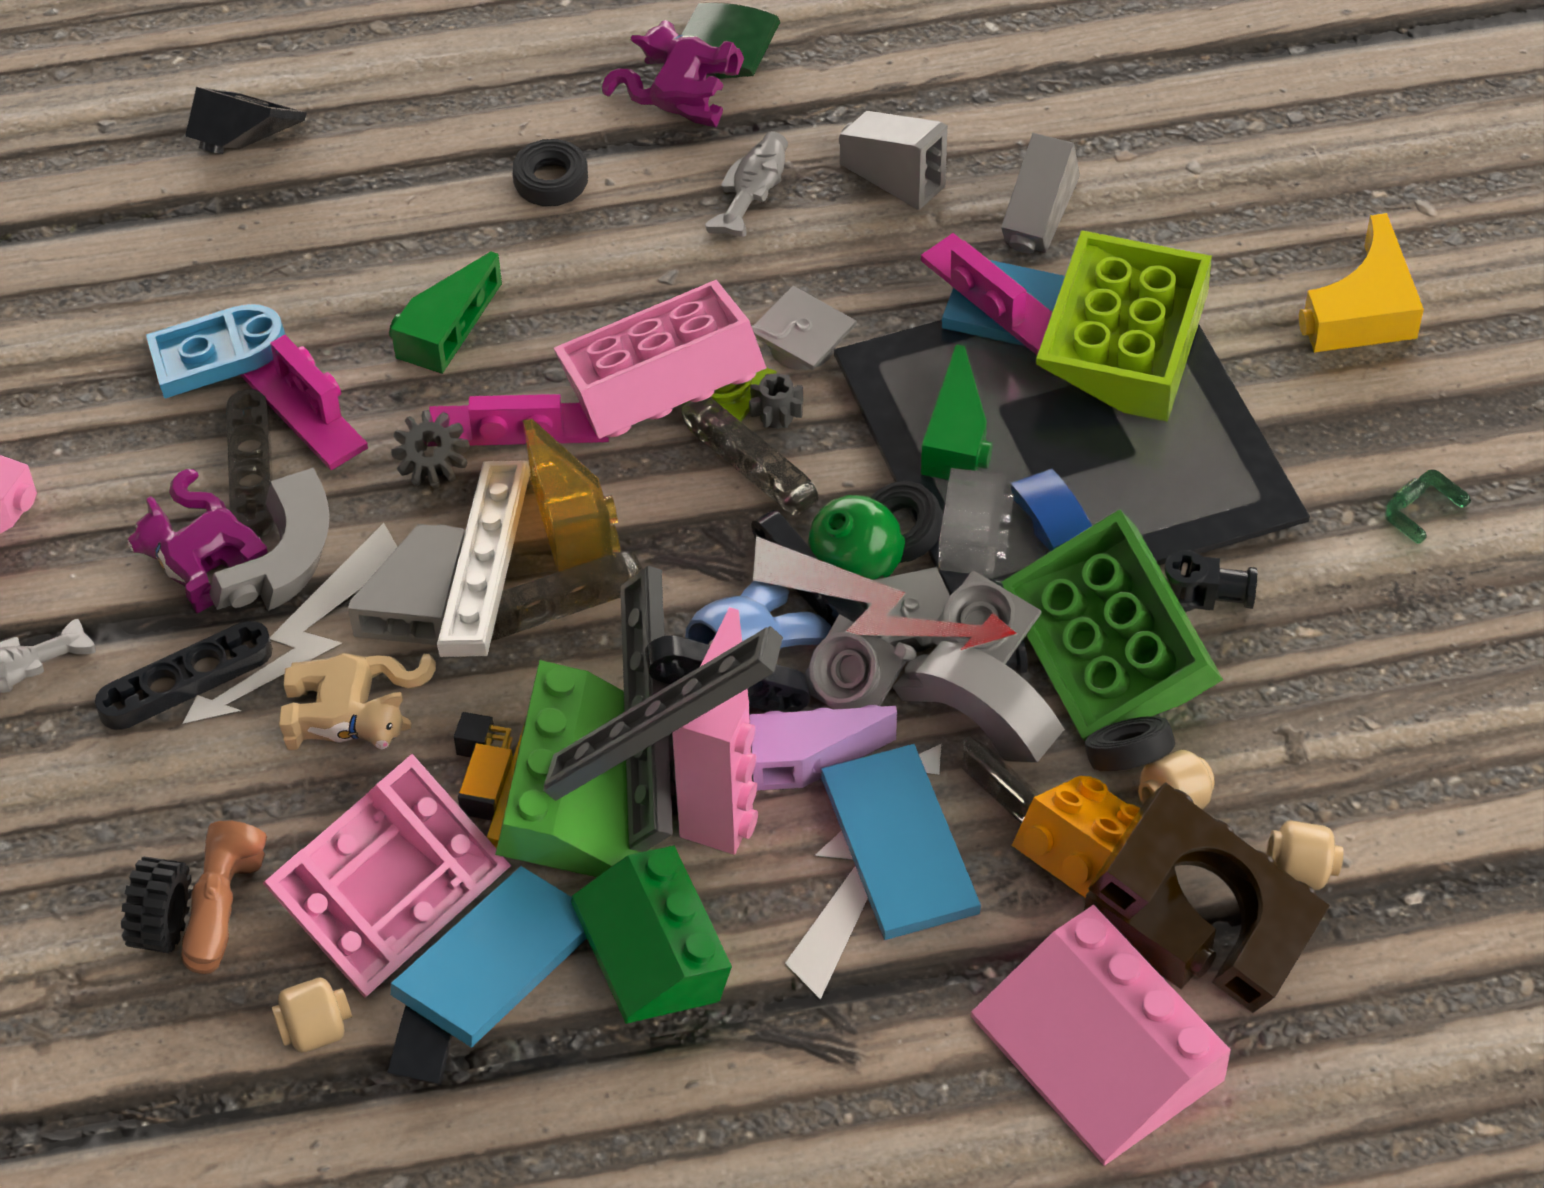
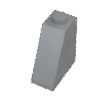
M866 111L854 122L848 123L840 133V165L920 210L945 187L948 125L940 121Z
M1032 133L1001 226L1005 242L1009 243V246L1014 250L1029 254L1033 253L1034 250L1047 252L1080 176L1074 143Z
M418 524L350 600L348 611L354 637L437 645L465 535L464 528H455L448 525Z

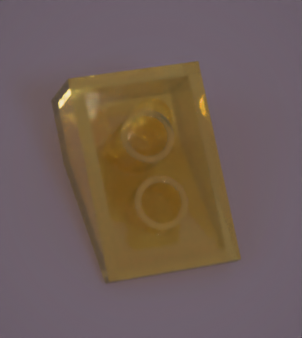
M533 419L523 420L530 481L560 584L615 572L613 553L620 552V543L616 527L613 524L618 522L612 495L604 496L599 478Z

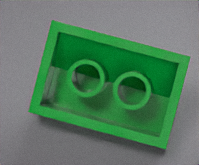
M675 845L627 855L572 895L571 904L625 1024L720 1002L732 965Z

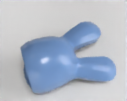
M753 581L743 591L741 596L716 600L697 611L686 627L685 638L708 644L714 639L729 607L739 610L742 641L771 626L783 637L780 649L796 645H819L826 638L832 627L824 618L812 612L787 613L772 617L770 612L787 602L789 590L784 586Z

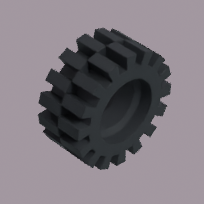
M144 856L135 864L136 871H131L129 876L130 886L126 885L124 894L127 895L126 903H122L121 911L125 912V916L121 920V928L124 929L122 938L123 941H126L125 945L127 947L169 953L175 950V944H179L181 940L180 931H184L186 926L184 918L185 915L189 914L190 906H187V903L192 893V889H188L192 882L191 875H188L190 869L184 862Z

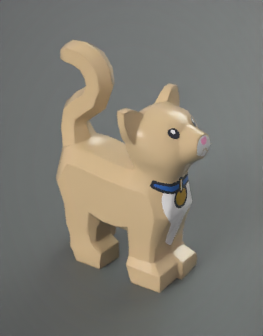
M342 653L328 659L292 663L291 667L285 668L284 688L287 698L300 697L301 695H306L308 691H317V700L313 703L298 704L293 702L281 706L279 726L287 749H299L301 743L306 739H319L340 743L362 738L371 742L378 749L382 750L389 747L390 742L398 737L401 731L411 729L412 723L408 718L401 715L399 709L403 701L401 692L391 693L367 702L372 679L384 673L397 686L408 689L419 688L431 680L436 671V661L430 654H423L419 667L413 671H406L403 665L393 657L380 655L363 657Z

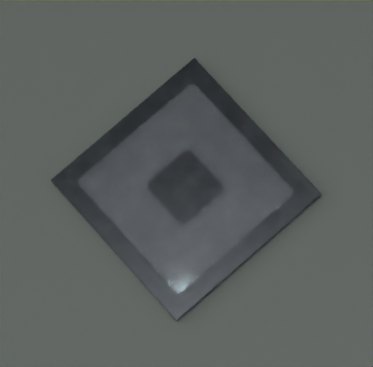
M942 320L834 349L837 363L894 481L919 483L934 494L943 512V530L937 543L928 552L935 567L938 568L949 595L954 593L963 584L972 570L990 581L1000 583L1051 552L1034 535L1032 518L1013 500L1010 484L1049 469H1053L1068 486L1083 508L1092 526L1121 509L1138 528L1159 566L1165 564L1167 558L1178 550H1190L1201 554L1309 522L1310 515L1199 324L1168 422L1127 414L1117 410L1036 365L1037 355L1026 346L942 328ZM956 344L966 348L987 420L986 441L993 442L988 469L980 468L974 486L921 475L922 443ZM908 508V511L914 523L916 524L917 512L914 509Z

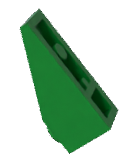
M490 251L411 298L402 313L394 316L389 329V336L393 340L396 359L441 374L444 373L502 285L498 253Z
M956 344L922 443L921 475L974 486L980 468L988 469L993 442L986 441L987 420L966 348Z

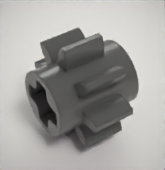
M766 374L759 385L752 384L750 386V416H760L764 428H788L794 417L802 418L803 386L797 385L793 387L790 375Z

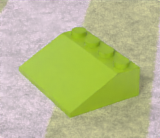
M1081 230L1036 358V365L1123 413L1168 422L1208 295L1212 256Z

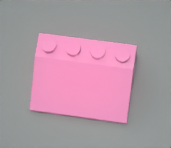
M717 280L554 347L556 356L599 439L605 436H620L626 433L633 424L645 419L654 420L662 418L671 413L673 408L688 401L698 402L705 400L713 395L714 390L730 383H745L754 378L756 372L766 369L749 319Z
M729 607L701 666L742 642L739 610ZM747 689L672 732L679 835L681 838L733 855L736 854L742 838L749 839L752 836L758 819V811L753 809L757 783L752 782L756 754L751 753L755 725L750 724Z
M1094 904L1053 931L971 1011V1018L1104 1166L1225 1081L1231 1049Z

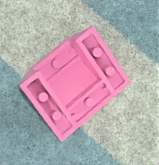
M411 754L304 849H301L265 880L263 884L365 998L511 867V864L503 856L495 855V846L418 759Z

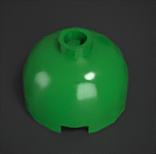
M846 495L830 501L820 509L812 521L808 545L818 560L865 578L876 580L882 575L885 578L893 573L902 559L905 538L901 534L900 525L896 517L882 503L868 496Z

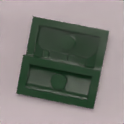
M698 3L682 35L697 36L712 47H720L724 41L733 42L744 56L738 75L733 76L715 73L718 79L754 76L780 24V20L777 15L753 7L729 3Z

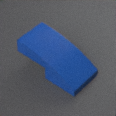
M1053 469L1010 483L1013 500L1032 518L1034 535L1050 551L1092 526L1076 497Z

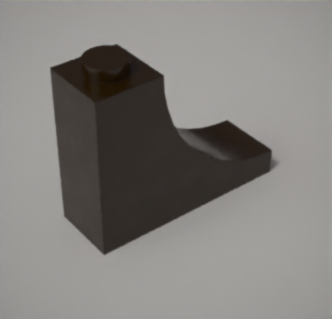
M1175 867L1170 869L1150 902L1129 920L1091 891L1086 894L1084 911L1094 904L1161 976L1180 989L1194 975L1198 978L1202 977L1214 962L1216 952L1213 951L1216 928L1204 920L1189 903L1178 882Z

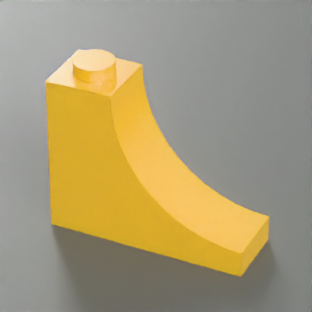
M1387 213L1370 215L1364 245L1367 257L1355 271L1331 285L1308 290L1305 309H1300L1299 326L1302 335L1309 336L1314 353L1418 338L1424 308Z

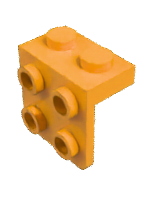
M1080 775L1033 798L1012 846L1086 898V894L1090 891L1088 887L1140 808L1133 804L1125 803L1109 792L1106 784L1099 779Z

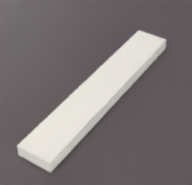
M484 461L482 464L437 642L440 657L488 655L530 476L528 461Z

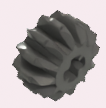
M424 410L421 415L422 423L416 424L411 416L405 419L410 430L409 433L402 430L395 431L393 436L402 445L391 449V455L394 459L402 460L397 467L401 476L412 473L411 481L413 485L419 487L424 482L426 476H428L431 487L437 489L440 484V475L444 474L450 482L456 480V476L451 468L452 466L466 468L468 462L460 453L468 451L470 444L467 439L459 438L464 432L460 423L449 426L450 418L447 413L442 412L436 421L433 422L430 411ZM429 442H435L437 445L432 457H426L424 453Z

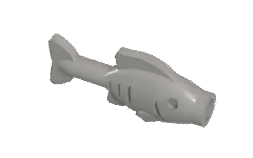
M772 131L766 133L763 140L756 144L746 156L737 160L730 167L723 180L722 188L724 192H736V195L726 213L717 215L705 224L708 233H728L740 237L746 236V226L742 217L750 203L754 200L764 202L769 194L768 190L781 182V174L785 164V151L788 147V142L783 135Z
M79 619L72 620L63 629L60 636L34 646H20L17 637L1 641L0 693L11 692L13 685L21 682L26 677L42 674L44 672L43 662L68 652L73 654L95 653V645L84 633Z

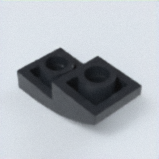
M405 1005L388 1074L441 1086L451 1040L454 1036Z

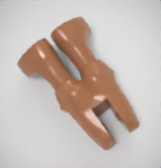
M217 821L211 823L208 827L205 840L204 872L192 889L191 917L182 939V961L191 972L210 974L219 967L229 939L228 926L233 902V894L230 890L231 880L236 873L247 874L258 871L264 860L265 853L263 849L267 835L259 828L237 821Z

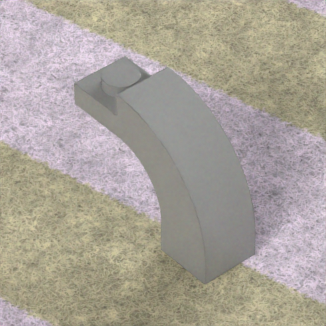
M314 468L270 482L265 504L279 531L280 542L271 552L260 558L214 573L210 597L217 610L230 605L235 608L243 607L261 595L269 611L292 599L310 581L318 567L329 528L328 501Z
M941 641L930 655H919L910 661L905 667V673L893 685L894 690L902 701L939 702L952 706L970 717L987 734L1004 761L1038 762L1065 730L1041 695L1019 674L993 656L974 647L961 650L965 645L962 643Z

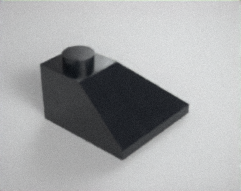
M196 87L185 136L199 140L200 149L223 154L225 148L241 149L305 121L307 112L234 91Z

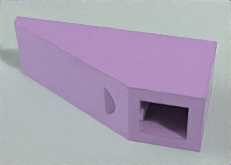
M867 705L861 708L832 710L830 708H818L813 711H768L764 714H750V724L755 725L751 753L756 754L753 782L757 783V791L803 788L821 779V768L862 758L896 740V706L881 707L878 705Z

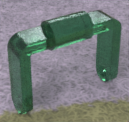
M1434 469L1426 471L1419 478L1411 479L1393 494V498L1388 502L1385 512L1387 521L1418 544L1427 538L1426 532L1399 510L1409 506L1424 494L1429 486L1432 485L1462 508L1471 503V498L1467 492L1441 472Z

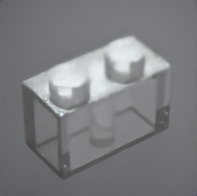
M951 468L939 539L938 570L969 574L973 570L980 575L994 576L997 558L1006 559L1009 530H1001L1002 521L1011 522L1014 494L1006 493L1007 474Z

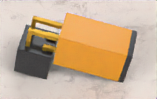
M462 712L454 734L456 755L471 757L458 795L459 807L469 817L492 821L513 759L512 750L510 749L513 737H510L512 730L510 728L494 726L493 717ZM495 731H496V732L506 733V734H505V736L496 735V734H495ZM493 741H503L501 748L492 746Z

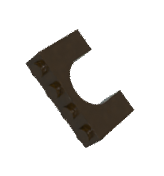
M1165 782L1144 802L1088 887V890L1129 920L1150 902L1172 867L1192 865L1204 868L1217 875L1227 884L1238 902L1241 913V930L1237 942L1212 983L1254 1013L1276 997L1330 905L1319 898L1309 885L1295 880L1279 868L1268 854L1254 849L1238 837L1228 824L1214 819L1194 804L1188 794L1179 789H1174Z

